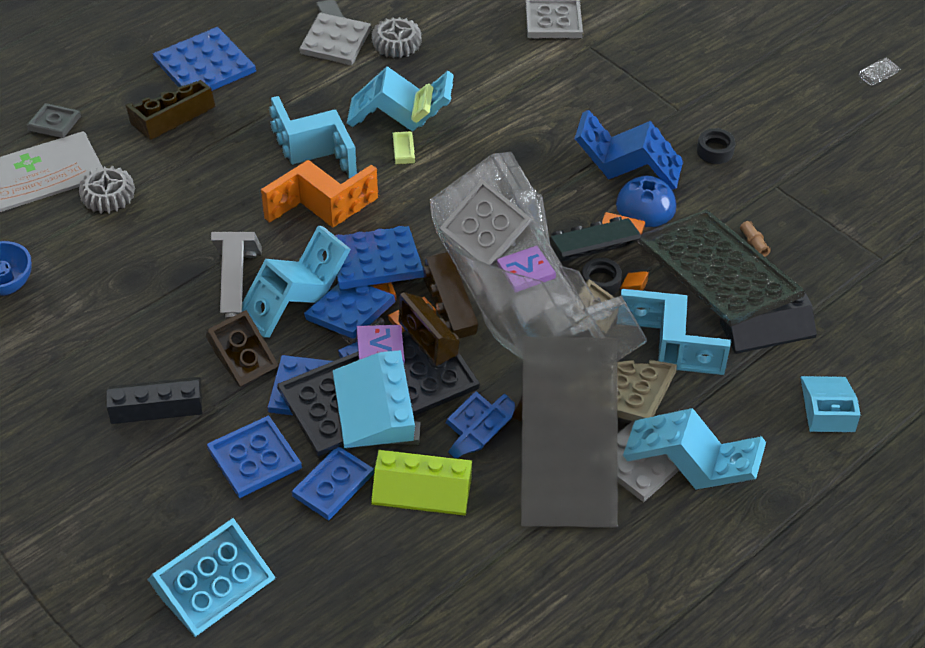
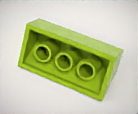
M379 450L374 473L372 505L466 516L472 478V461Z

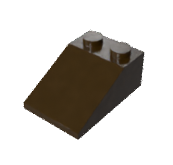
M247 310L207 329L206 338L239 387L279 367Z

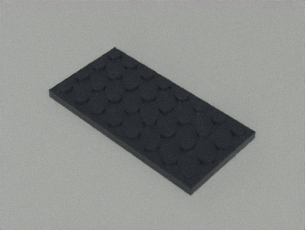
M408 332L402 333L405 359L404 369L413 416L479 389V381L459 352L455 357L436 366ZM358 351L277 384L279 393L318 457L344 446L333 370L358 361Z

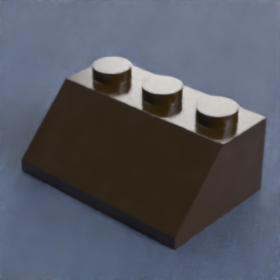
M405 292L401 293L398 322L429 359L437 366L458 355L460 344L458 336L448 329L445 321L435 314L432 306L426 303L422 297Z

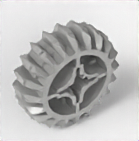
M392 17L390 20L385 19L384 22L379 21V25H375L372 33V43L375 50L380 52V55L392 56L393 59L395 57L401 58L402 56L408 57L409 54H414L419 49L421 32L418 25L414 24L413 21H408L407 18L401 19L399 17L394 19Z
M104 166L103 169L96 168L95 172L89 171V175H84V179L80 181L79 194L83 204H85L87 209L91 208L93 212L97 210L101 214L104 211L110 213L112 210L118 212V208H125V205L130 204L131 199L134 198L135 186L131 175L127 171H122L121 168L115 169L113 166L111 168Z

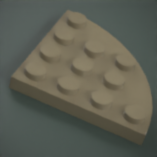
M634 360L616 362L589 371L586 377L580 381L575 380L565 392L605 414L635 422V420L654 416L676 373L677 365L650 360L649 364H634Z

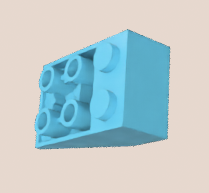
M801 376L809 431L855 432L861 415L857 396L847 378Z

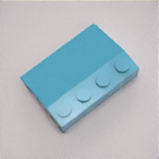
M401 350L378 352L333 370L344 448L414 441L415 423Z
M232 518L153 573L148 578V581L164 603L196 637L276 577L234 518Z

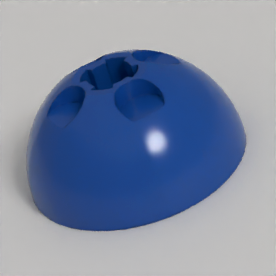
M640 176L630 180L622 187L617 197L616 208L621 216L645 221V227H656L667 223L673 218L676 212V199L672 189L661 179L653 176Z
M0 241V296L9 295L19 290L26 283L31 273L32 261L30 253L25 247L15 242Z

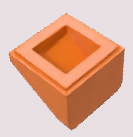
M649 272L628 273L620 289L643 291L648 281Z

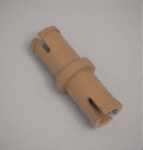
M751 221L744 222L740 226V230L747 237L748 244L755 249L759 257H766L771 249L764 242L761 232H757Z

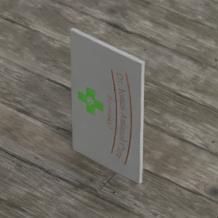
M82 131L1 156L0 212L80 187V181L84 179V175H89V171L95 172L96 168L103 169L86 133Z

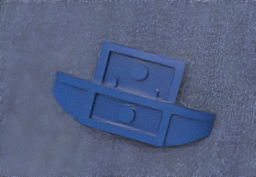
M476 391L446 421V424L460 435L448 453L455 459H458L463 454L473 453L482 449L511 420L515 403L509 396L503 394L491 405Z

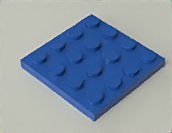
M218 27L153 53L154 60L178 87L202 80L212 90H215L256 72L255 65Z
M398 226L385 230L377 229L370 232H356L349 235H335V237L351 249L336 276L339 289L424 277L423 266L409 226Z

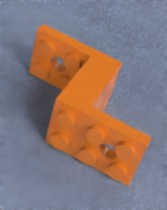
M307 160L261 189L264 219L270 223L302 203L333 228L378 198L377 168L370 165L340 184L311 161Z

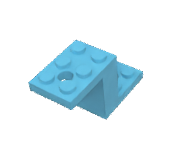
M386 67L352 97L347 124L354 127L358 122L361 123L366 115L374 112L378 107L413 132L416 128L423 126L428 118L435 116L441 107L449 104L453 87V74L446 71L431 84L434 88L430 113L416 123L411 117L415 94L420 89L389 67Z
M279 96L271 98L272 106L269 107L270 115L273 118L271 127L274 133L277 132V141L279 145H283V154L285 158H289L291 164L335 154L336 159H340L342 171H346L349 178L357 174L355 146L336 109L290 121Z
M317 226L299 262L274 259L264 260L242 303V312L247 310L263 337L270 338L289 301L316 303L328 293L351 249L325 227ZM326 250L327 258L324 261L322 254ZM262 302H263L264 305H265V309H264L263 313H262V308H261Z
M632 289L621 290L617 324L660 328L658 361L676 364V370L725 374L730 340L685 335L687 295Z
M691 408L635 420L623 456L627 461L667 454L695 489L756 479L766 442L761 436L721 444L694 409Z

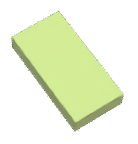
M429 83L415 94L411 119L416 123L430 113L434 87Z
M393 132L395 164L415 163L412 132Z

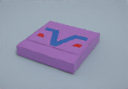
M538 246L497 259L498 267L515 292L556 278V272Z
M401 325L357 326L359 360L378 352L401 350L404 364Z

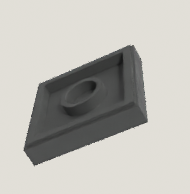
M45 103L27 124V128L29 131L64 138L79 120L81 113L79 110Z

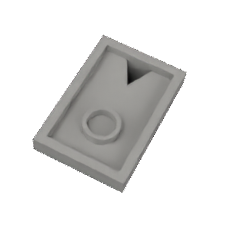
M211 232V241L219 254L222 255L220 313L225 314L226 319L242 312L243 256L255 258L256 255H262V246L255 232Z

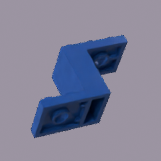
M589 110L582 113L574 139L608 179L648 164L656 175L672 190L677 188L683 165L682 158L676 154L671 144L664 139L659 129L651 121L611 137L610 133L599 123L597 117Z

